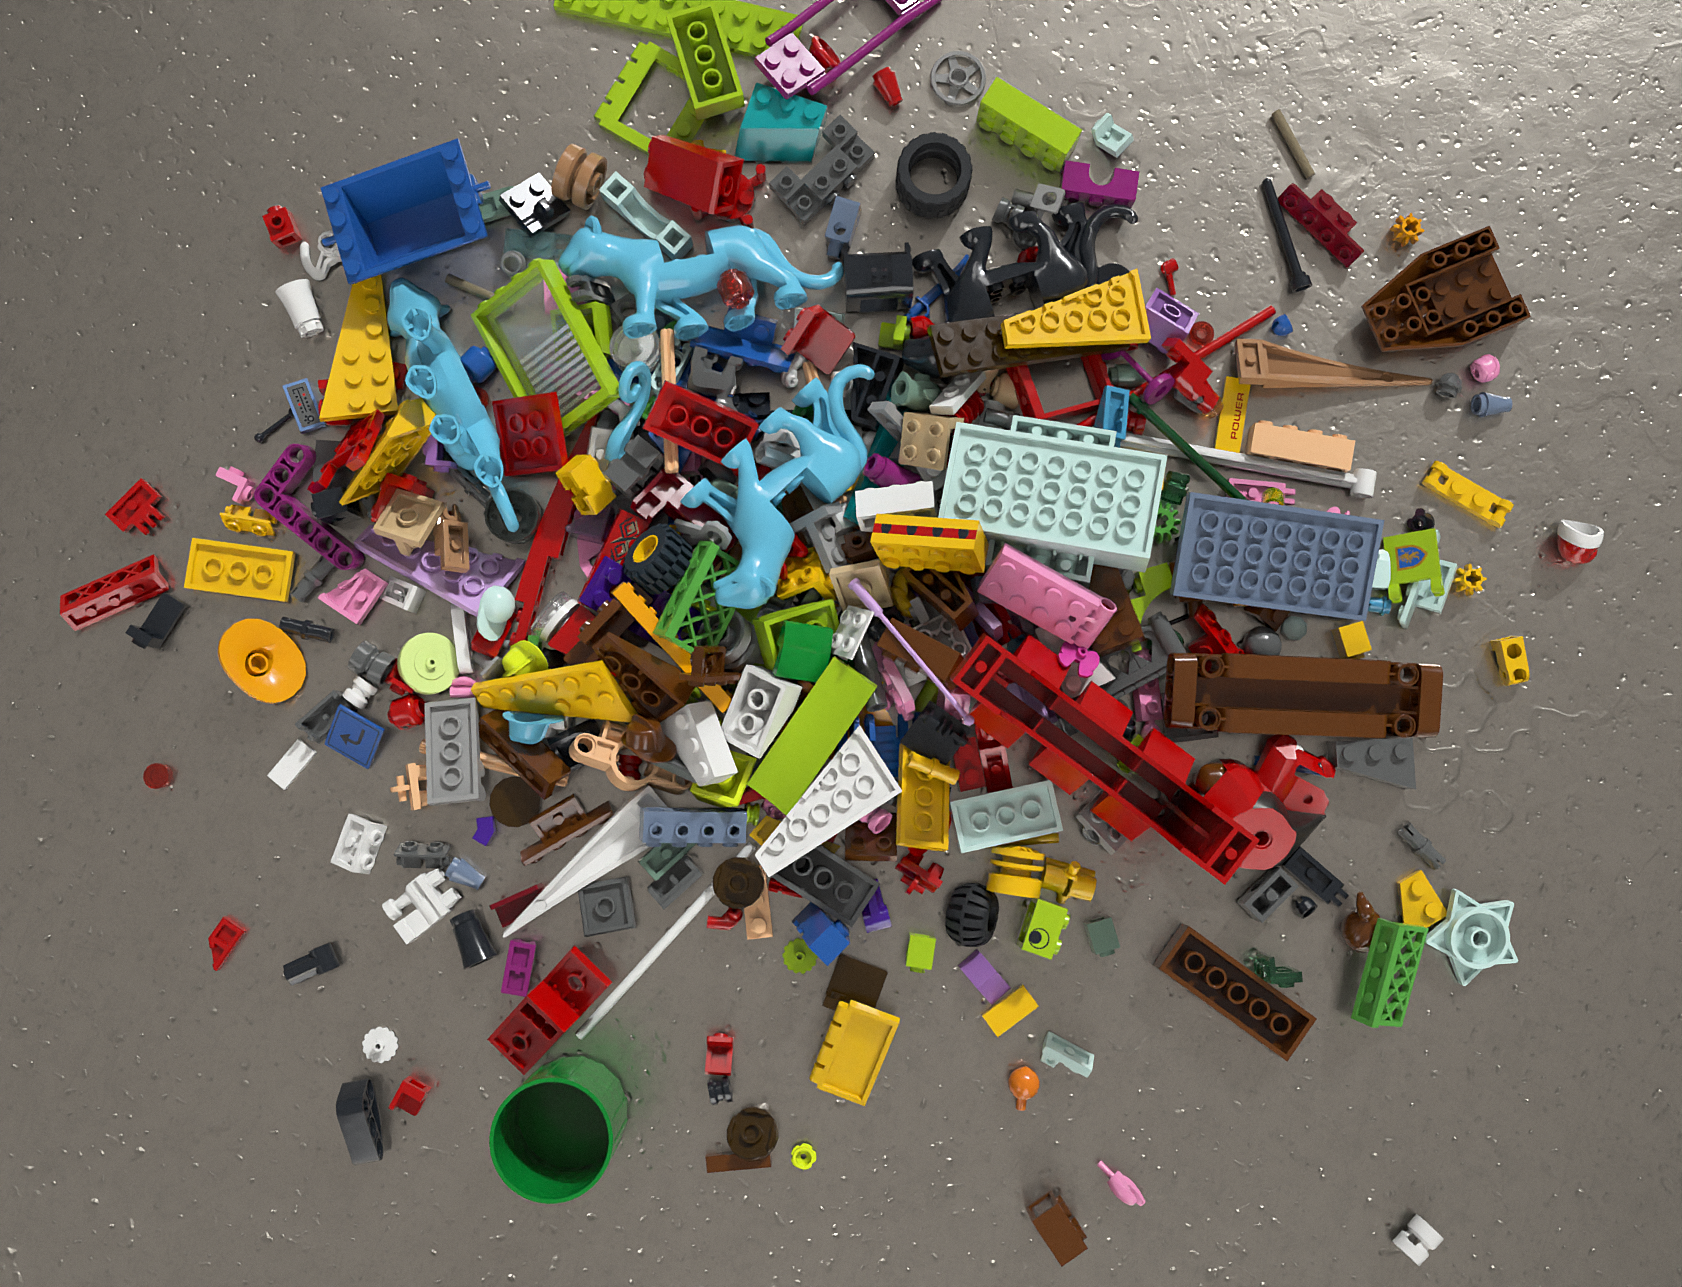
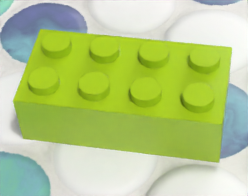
M711 1L667 14L668 28L697 121L745 107L744 94L715 2Z
M998 77L995 78L980 101L976 119L984 130L995 132L1005 143L1014 144L1021 149L1024 155L1030 158L1035 157L1042 162L1045 168L1051 171L1056 170L1059 173L1063 168L1065 160H1068L1075 150L1082 129Z

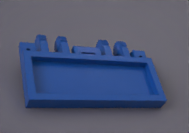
M914 712V713H913V714H914V718L912 719V721H913L912 724L914 723V721L917 719V717L920 715L921 712ZM898 713V737H896V726L875 727L873 714H866L864 719L866 736L892 776L898 777L899 744H901V739L909 730L908 721H905L902 714ZM858 715L849 727L850 736L859 726ZM847 731L835 747V755L848 740Z

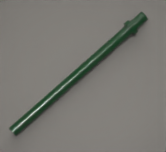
M1133 392L1129 395V403L1136 409L1135 412L1138 415L1142 414L1228 496L1248 500L1149 408V404L1146 401L1143 402Z

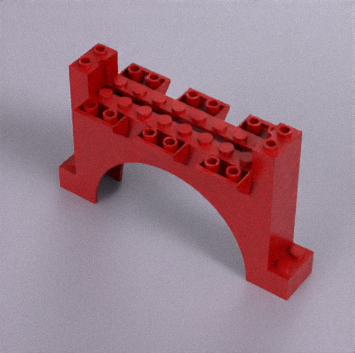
M983 633L950 677L952 682L978 700L968 713V715L974 717V724L1007 749L1023 734H1029L1042 744L1028 763L1031 767L1069 795L1090 779L1104 790L1090 811L1131 841L1152 827L1181 853L1226 885L1260 839L1185 784L1195 758L1154 727L1138 747L1122 737L1133 711L1093 681L1089 682L1076 701L1062 692L1059 688L1071 665L1064 668L1059 663L1057 654L1030 634L1027 635L1015 653L1012 654ZM997 671L1002 672L1050 710H1053L1129 769L1161 791V796L1158 799L1150 797L1008 691L1006 687L1009 683Z

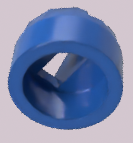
M1286 314L1277 317L1272 323V330L1278 336H1285L1293 332L1292 325Z

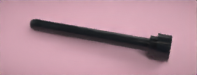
M1265 178L1262 181V186L1292 272V281H1290L1293 293L1304 291L1312 286L1310 276L1306 275V272L1301 269L1272 180Z

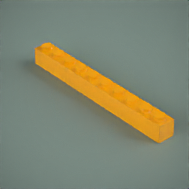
M622 582L611 592L614 597L684 673H691V654L670 641L653 634L659 621L655 616L657 612L652 607L648 608L644 604L646 600L640 594L637 596L633 592L635 588L629 582L627 584ZM722 685L698 687L720 712L723 713L729 708L733 695L728 690L724 691L721 688Z

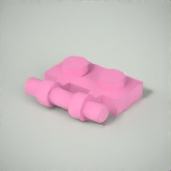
M885 659L882 661L884 671L880 672L886 684L885 688L888 694L892 695L896 703L895 708L897 712L902 714L905 721H909L914 718L912 711L916 710L914 699L895 663Z

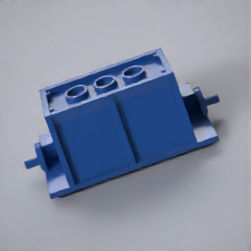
M458 138L320 187L334 233L333 236L322 239V243L325 247L337 243L349 285L488 237L479 205L484 203L481 191L490 189L491 185L489 181L478 184L474 175L469 174Z

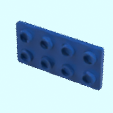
M755 314L754 322L742 330L733 332L725 327L723 330L708 326L707 332L690 341V347L695 348V346L708 350L707 353L719 354L722 358L728 360L731 356L743 359L747 365L764 366L776 373L788 372L796 355V352L790 355L786 354L781 350L783 345L773 343L778 320Z

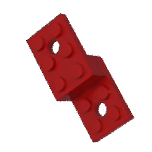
M574 946L543 981L518 1004L487 1040L525 1075L609 987L612 981ZM573 977L578 978L582 986L576 984ZM517 1037H521L525 1041V1045L520 1043Z

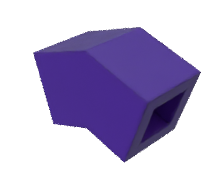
M494 816L476 818L477 830L472 839L484 846H489L497 833L496 818Z

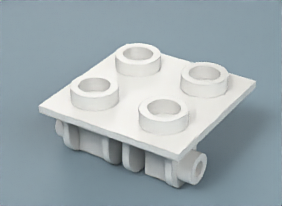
M848 605L840 617V624L836 633L833 634L831 654L837 655L846 661L848 659L853 660L875 612Z

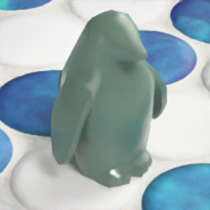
M902 371L892 386L891 402L896 406H905L914 411L928 412L930 411L929 406L942 393V390L937 384L930 381L929 375L915 374V379L912 380L907 373Z

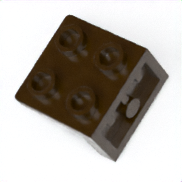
M840 954L824 995L822 1006L835 1011L840 1001L850 1003V1000L875 1008L888 974L887 970Z

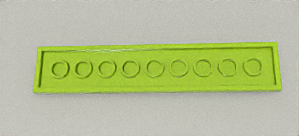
M555 0L553 5L556 11L671 38L666 18L667 14L714 1L730 52L753 58L770 48L765 42L766 37L798 16L797 14L738 0ZM804 24L792 32L799 41Z

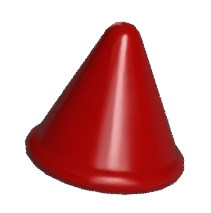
M819 36L812 37L808 51L825 69V73H828L840 64L841 61L834 50Z

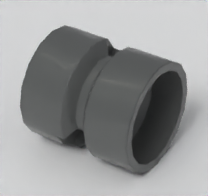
M363 641L353 652L348 662V669L361 676L366 674L368 681L381 687L385 684L384 681L397 658L385 651L379 653L375 645L368 641Z

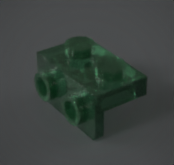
M1256 952L1257 959L1253 960L1254 972L1264 981L1270 984H1278L1280 988L1295 987L1294 983L1303 982L1302 971L1290 966H1275V958L1263 952Z

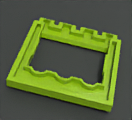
M650 41L647 45L642 42L637 44L630 56L636 64L630 60L626 62L617 77L623 84L615 81L605 97L611 105L602 102L593 116L599 121L601 129L648 156V145L651 139L618 120L654 61L665 67L668 72L685 81L678 57ZM689 98L666 136L691 143L693 140H696L709 117L697 121L691 99Z

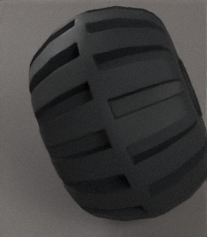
M966 883L958 886L953 891L946 909L945 927L948 936L964 947H979L988 943L994 934L998 921L999 901L996 894L986 890V886L980 883Z

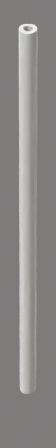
M749 841L736 857L749 858L757 848ZM713 882L575 1032V1035L580 1040H583L715 895Z

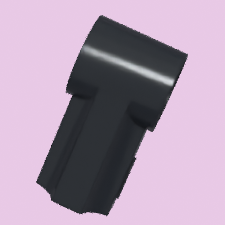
M331 942L309 951L307 955L283 965V973L286 980L292 986L314 975L319 976L339 967L340 963Z

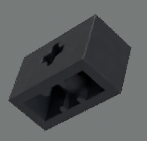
M340 486L311 494L313 500L311 502V510L318 520L337 526L363 519L359 500L343 506L340 504L339 501L346 491L344 487Z

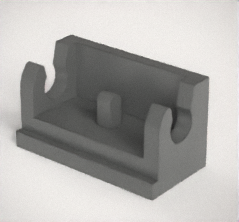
M333 690L295 723L299 730H303L308 734L307 739L320 744L327 738L340 704L355 713L358 711L352 703L342 696V691Z
M686 853L657 881L654 880L647 887L648 892L664 910L698 880L704 872Z

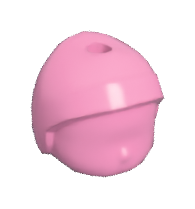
M1485 354L1474 360L1470 365L1472 376L1481 383L1494 380L1500 373L1498 359L1490 354Z

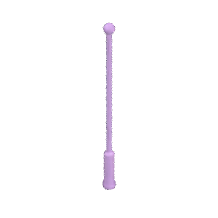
M858 578L853 579L848 584L849 589L855 592L870 611L875 612V617H879L962 715L964 723L968 726L973 725L974 717L965 712L883 615V609L861 585Z

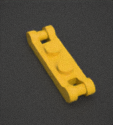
M1440 461L1433 462L1430 468L1432 470L1429 476H1425L1422 482L1425 487L1498 528L1503 526L1506 521L1504 519L1505 515L1510 513L1514 506L1512 502L1498 497L1449 469L1446 464ZM1440 476L1445 478L1443 484L1438 481ZM1491 505L1497 508L1495 514L1488 511Z

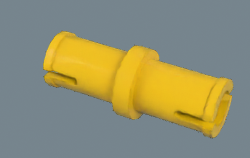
M911 751L906 760V767L925 773L928 778L932 779L935 777L951 785H955L959 778L960 771L958 769L941 764L936 758L929 759Z

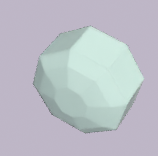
M1290 616L1281 624L1280 633L1286 640L1298 641L1306 635L1307 624L1301 617Z

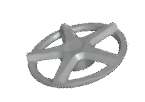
M953 51L944 54L935 62L931 71L930 81L935 94L948 105H966L980 97L985 87L986 73L982 63L974 55L964 51ZM955 55L969 57L975 63L967 68L958 65ZM948 58L950 72L948 74H935L939 64ZM980 68L982 81L978 89L969 81V77ZM936 82L950 84L948 97L940 92ZM961 88L974 94L964 100H955Z

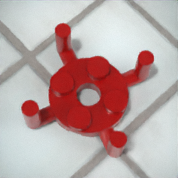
M758 164L756 166V175L750 179L741 174L735 209L714 214L713 216L728 222L739 221L741 225L753 229V217L748 214L751 212L754 204V188L766 181L765 166ZM691 206L693 218L697 221L710 215V213Z

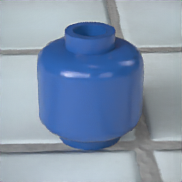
M471 346L461 356V362L472 384L474 382L483 383L496 368L493 357L485 346L482 348Z

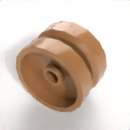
M570 144L562 153L556 166L551 184L552 195L564 201L572 198L573 205L588 210L600 193L599 189L605 180L607 171L606 157L596 153H590L587 156L585 148L576 144Z

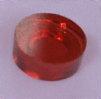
M154 763L145 769L143 779L148 787L162 789L170 784L172 771L165 764Z

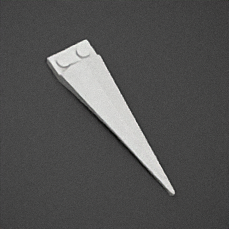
M648 784L624 802L614 815L610 817L503 932V937L509 936L581 888L650 848L639 839L640 807L667 806Z

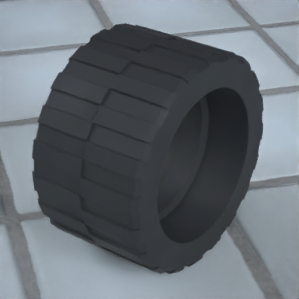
M930 132L928 134H921L915 139L913 138L903 148L897 163L895 182L896 191L901 203L909 211L915 213V215L926 217V219H939L952 214L961 207L968 194L973 171L970 154L958 139L945 133ZM924 159H940L947 162L954 169L957 175V182L952 189L945 193L929 194L921 191L914 185L910 178L911 168Z

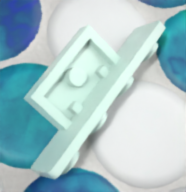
M1436 530L1437 542L1439 543L1441 536L1439 530ZM1440 560L1445 591L1443 596H1434L1431 591L1430 580L1408 584L1406 605H1401L1397 616L1402 628L1408 629L1415 607L1437 613L1442 612L1458 567L1456 563Z

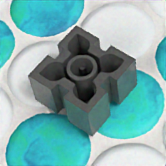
M639 435L625 445V454L621 459H613L604 472V475L613 483L616 489L631 502L665 467L662 454Z

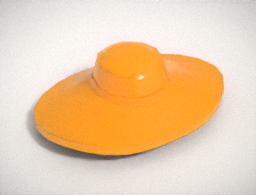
M261 619L241 620L231 625L223 633L219 641L218 657L223 670L250 697L264 703L273 704L287 700L302 687L306 676V664L302 653L291 638L272 623Z

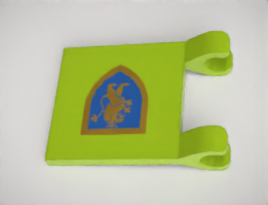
M1435 528L1383 537L1384 550L1389 553L1391 579L1388 594L1392 603L1396 604L1403 601L1400 584L1430 580L1431 591L1435 597L1445 594Z

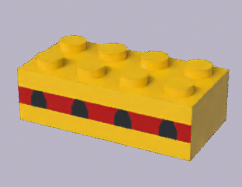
M876 514L870 541L880 561L888 568L896 569L899 566L910 567L914 570H924V568L935 569L939 572L953 570L961 571L964 574L984 573L989 543L979 520Z

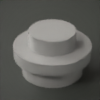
M512 250L502 256L501 267L507 275L514 276L525 270L526 261L520 252Z

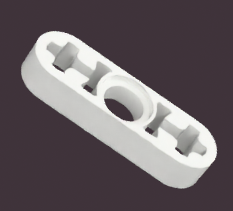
M451 603L458 669L460 674L474 673L475 662L472 660L474 650L471 647L472 635L469 613Z

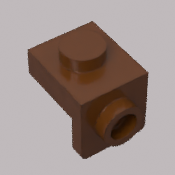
M1244 607L1246 613L1256 616L1266 627L1271 628L1275 632H1277L1290 611L1264 607Z

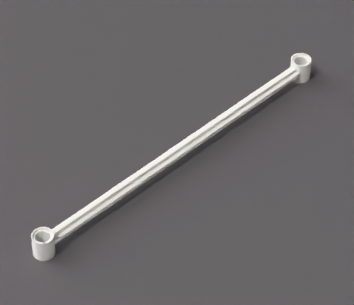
M985 400V408L980 416L979 426L1001 429L999 426L983 422L985 411L987 408L1009 413V411H1006L1005 406L998 401ZM1061 420L1055 421V422L1068 423V424H1074V425L1077 424V423L1066 422V421H1061ZM1126 433V439L1120 442V447L1189 459L1170 440ZM1189 444L1208 463L1349 488L1350 495L1353 497L1373 498L1377 472L1374 470L1357 468L1353 470V474Z

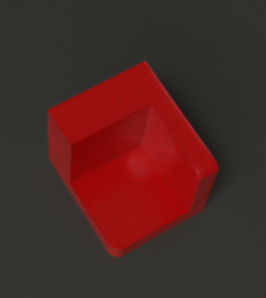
M408 1076L402 1081L388 1109L393 1111L398 1107L416 1116L432 1088Z

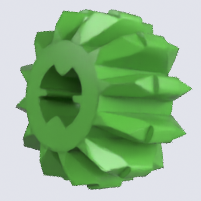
M1161 501L1159 502L1156 520L1161 518L1164 523L1158 527L1155 525L1154 537L1157 544H1162L1163 538L1167 542L1171 541V534L1177 535L1179 533L1175 526L1181 524L1180 519H1174V516L1179 512L1177 510L1170 512V503H1167L1163 508Z

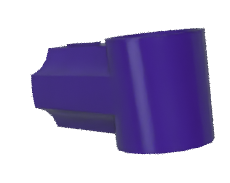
M880 886L862 911L867 933L892 927L887 906L883 902Z

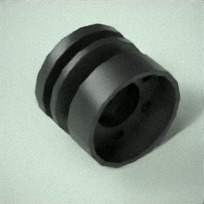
M506 488L505 490L515 514L519 512V516L522 517L518 530L510 532L507 529L493 497L486 504L484 512L485 523L493 535L505 542L512 544L527 543L535 538L543 517V509L539 502L524 490Z

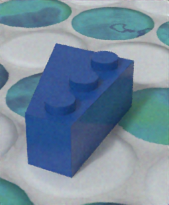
M812 902L792 920V923L797 927V931L800 934L803 933L801 937L807 946L827 966L850 944L849 928L839 919L834 921L823 909Z

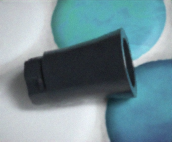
M473 909L450 919L453 927L452 932L459 948L464 970L498 956L486 936L479 918L476 919Z

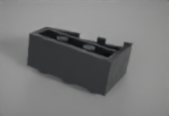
M853 342V365L863 364L869 366L874 371L875 377L871 380L859 377L853 379L851 420L854 425L861 427L862 430L877 432L880 423L868 411V408L872 402L890 400L892 386L902 372L904 364L901 361V356Z

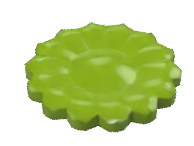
M795 938L794 941H789L788 945L784 947L785 952L782 954L788 970L804 974L806 971H811L812 966L816 965L818 956L807 946L803 939Z

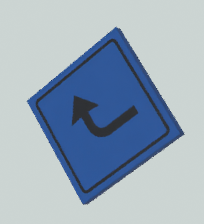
M340 704L324 745L369 769L385 729Z

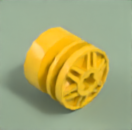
M1011 844L992 846L991 853L1001 854L1002 860L990 859V863L1001 867L1000 872L988 873L986 890L1014 896L1040 898L1042 881L1031 877V872L1044 870L1043 866L1034 865L1033 859L1045 860L1046 854L1025 846Z

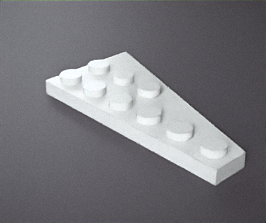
M860 725L755 854L768 877L779 872L902 792Z

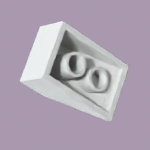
M746 665L721 726L726 741L756 758H761L793 712L802 687L784 677L775 676L772 671L762 666Z

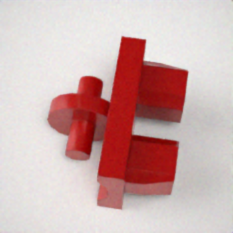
M910 852L906 857L903 856L895 866L896 870L904 874L900 881L908 885L905 893L908 895L913 890L922 895L925 889L934 893L943 882L940 879L944 868L932 862L926 871L919 866L924 856H914Z

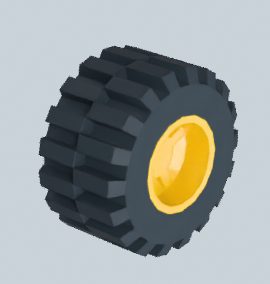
M657 524L644 531L631 545L624 558L623 572L650 595L661 594L675 585L684 575L685 569L690 565L689 560L692 558V547L667 524Z

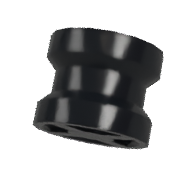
M723 1076L721 1080L717 1081L714 1079L707 1080L712 1106L718 1105L721 1101L733 1102L729 1076Z

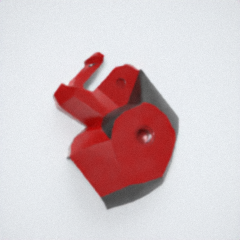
M1276 734L1267 740L1255 770H1252L1238 760L1231 758L1219 759L1227 771L1204 796L1206 800L1260 839L1239 868L1266 870L1282 865L1326 818L1324 812L1329 805V800L1324 790L1296 776L1295 771L1299 765H1302L1326 778H1334L1335 766L1323 755L1316 756L1304 750L1294 737Z

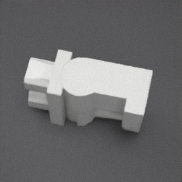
M440 868L429 873L420 874L406 886L405 893L397 900L389 899L382 904V908L387 916L394 921L402 915L404 907L411 903L416 907V910L393 925L406 945L415 941L447 914L454 910L453 906L461 899L460 894L454 887L444 894L442 893L438 885L444 882L447 877Z

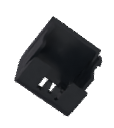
M909 242L904 243L903 252L848 254L847 245L842 247L846 312H888L911 308L914 286L912 255Z

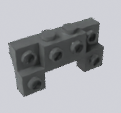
M841 115L822 131V137L833 149L802 179L786 166L769 182V188L786 204L804 226L827 204L832 205L836 196H840L839 192L844 187L849 188L857 180V175L875 158V152L858 136V131Z

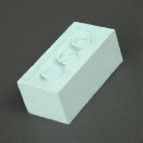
M1050 780L949 802V811L959 853L1063 831L1053 784Z

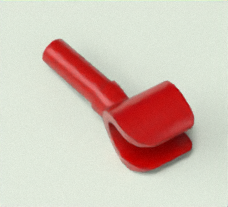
M1172 258L1162 263L1160 267L1162 274L1166 276L1170 296L1176 295L1172 273L1178 271V264Z

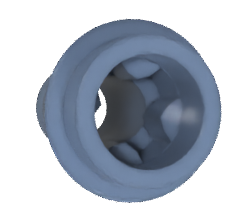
M1481 392L1473 396L1471 411L1479 417H1485L1502 412H1510L1513 403L1510 397Z
M454 857L444 874L450 878L448 881L469 886L478 890L485 878L463 858L460 860Z

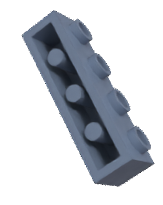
M640 807L639 839L642 843H646L648 847H660L661 843H672L671 845L674 847H686L687 843H697L699 847H712L713 843H723L722 846L738 847V843H746L747 812L742 808Z

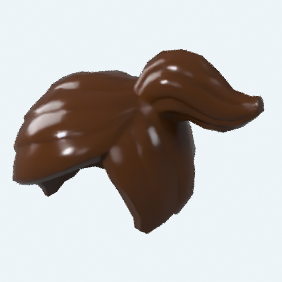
M1360 891L1357 892L1356 909L1351 910L1342 920L1341 934L1352 950H1355L1357 953H1368L1377 919L1380 916L1373 909L1363 892Z

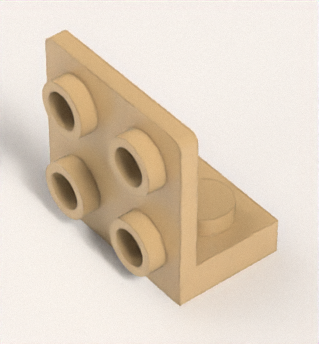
M904 412L899 463L935 470H946L950 433H953L956 422L964 423V418L921 412Z

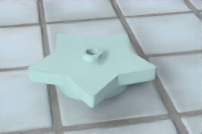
M1455 888L1451 890L1446 918L1427 934L1425 943L1449 956L1459 984L1466 986L1483 969L1495 964L1518 962L1510 942L1508 928L1514 903L1509 900L1479 904Z

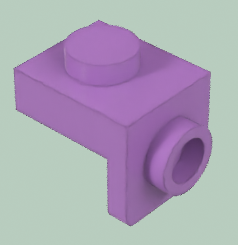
M431 434L423 445V453L426 455L425 465L434 467L433 471L440 473H449V469H457L456 463L443 461L444 445Z

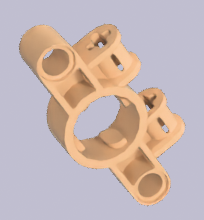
M604 720L598 737L588 733L580 734L569 747L570 757L574 761L605 771L609 781L623 791H637L648 784L650 787L674 795H680L693 784V782L684 779L685 786L680 785L676 781V776L678 775L647 762V767L643 774L645 779L634 780L633 777L623 776L616 765L619 761L617 753L620 750L628 749L621 742V737L627 731L628 725L622 726L610 722V720ZM579 743L585 744L588 747L587 753L579 750Z

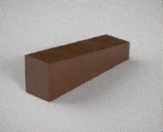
M733 1151L706 1154L705 1156L707 1173L772 1167L771 1153L759 1161L750 1162L740 1159Z

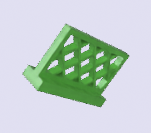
M699 540L692 558L689 560V567L685 569L684 575L678 581L653 631V634L670 641L690 654L694 651V646H697L696 641L707 637L708 646L718 645L736 610L735 607H722V605L717 603L713 582L716 581V576L722 574L730 575L731 571L736 570L740 562L720 550L718 545L710 541ZM717 555L722 558L724 569L714 572L712 563ZM710 579L713 592L702 595L701 584L704 580ZM714 596L717 610L707 613L704 599ZM698 602L701 615L691 618L689 608L691 604ZM718 614L720 623L716 629L711 630L708 617ZM702 620L705 633L695 636L692 623ZM686 625L689 638L681 641L675 636L679 628Z
M1382 918L1377 919L1351 1019L1372 1028H1378L1379 1025L1402 1027L1429 928L1420 925L1391 922ZM1417 933L1416 939H1415V941L1412 943V938H1413L1414 935ZM1406 945L1407 950L1401 954L1400 950ZM1410 959L1409 965L1405 967V963ZM1399 970L1400 975L1394 979L1393 975ZM1403 984L1402 990L1399 992L1398 988ZM1392 995L1393 1000L1388 1004L1387 999ZM1396 1009V1013L1393 1019L1391 1013Z

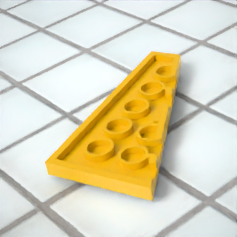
M1137 268L1120 277L1119 275L1102 284H1095L1067 295L1056 302L1052 301L1044 304L1043 307L1033 311L1029 310L1008 318L1000 324L1005 349L1147 343L1151 339Z
M381 274L352 284L319 416L320 422L364 418L376 409L385 416L396 415L398 412Z
M603 660L476 682L471 688V692L482 707L488 709L631 722L632 716L638 714Z

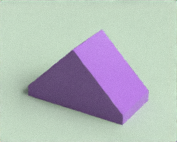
M978 949L974 950L958 965L991 1005L1011 989Z

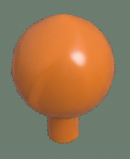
M1027 1066L1015 1069L1009 1076L1008 1087L1017 1098L1015 1107L1017 1110H1025L1027 1100L1034 1097L1040 1087L1037 1074Z

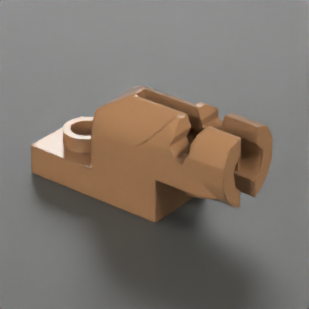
M443 502L445 509L433 527L434 555L440 556L441 570L466 573L469 570L468 523L461 522V513L456 504H453L452 510L448 511L447 502Z

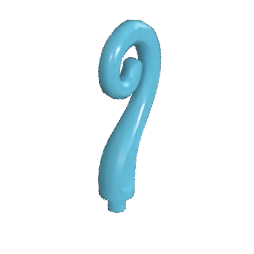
M642 361L631 362L625 368L619 380V397L626 403L634 402V404L609 437L605 451V459L609 460V463L613 459L618 458L620 460L625 454L624 447L629 442L631 434L639 422L650 397L651 372L649 367ZM637 375L639 384L633 383L631 385L632 379Z

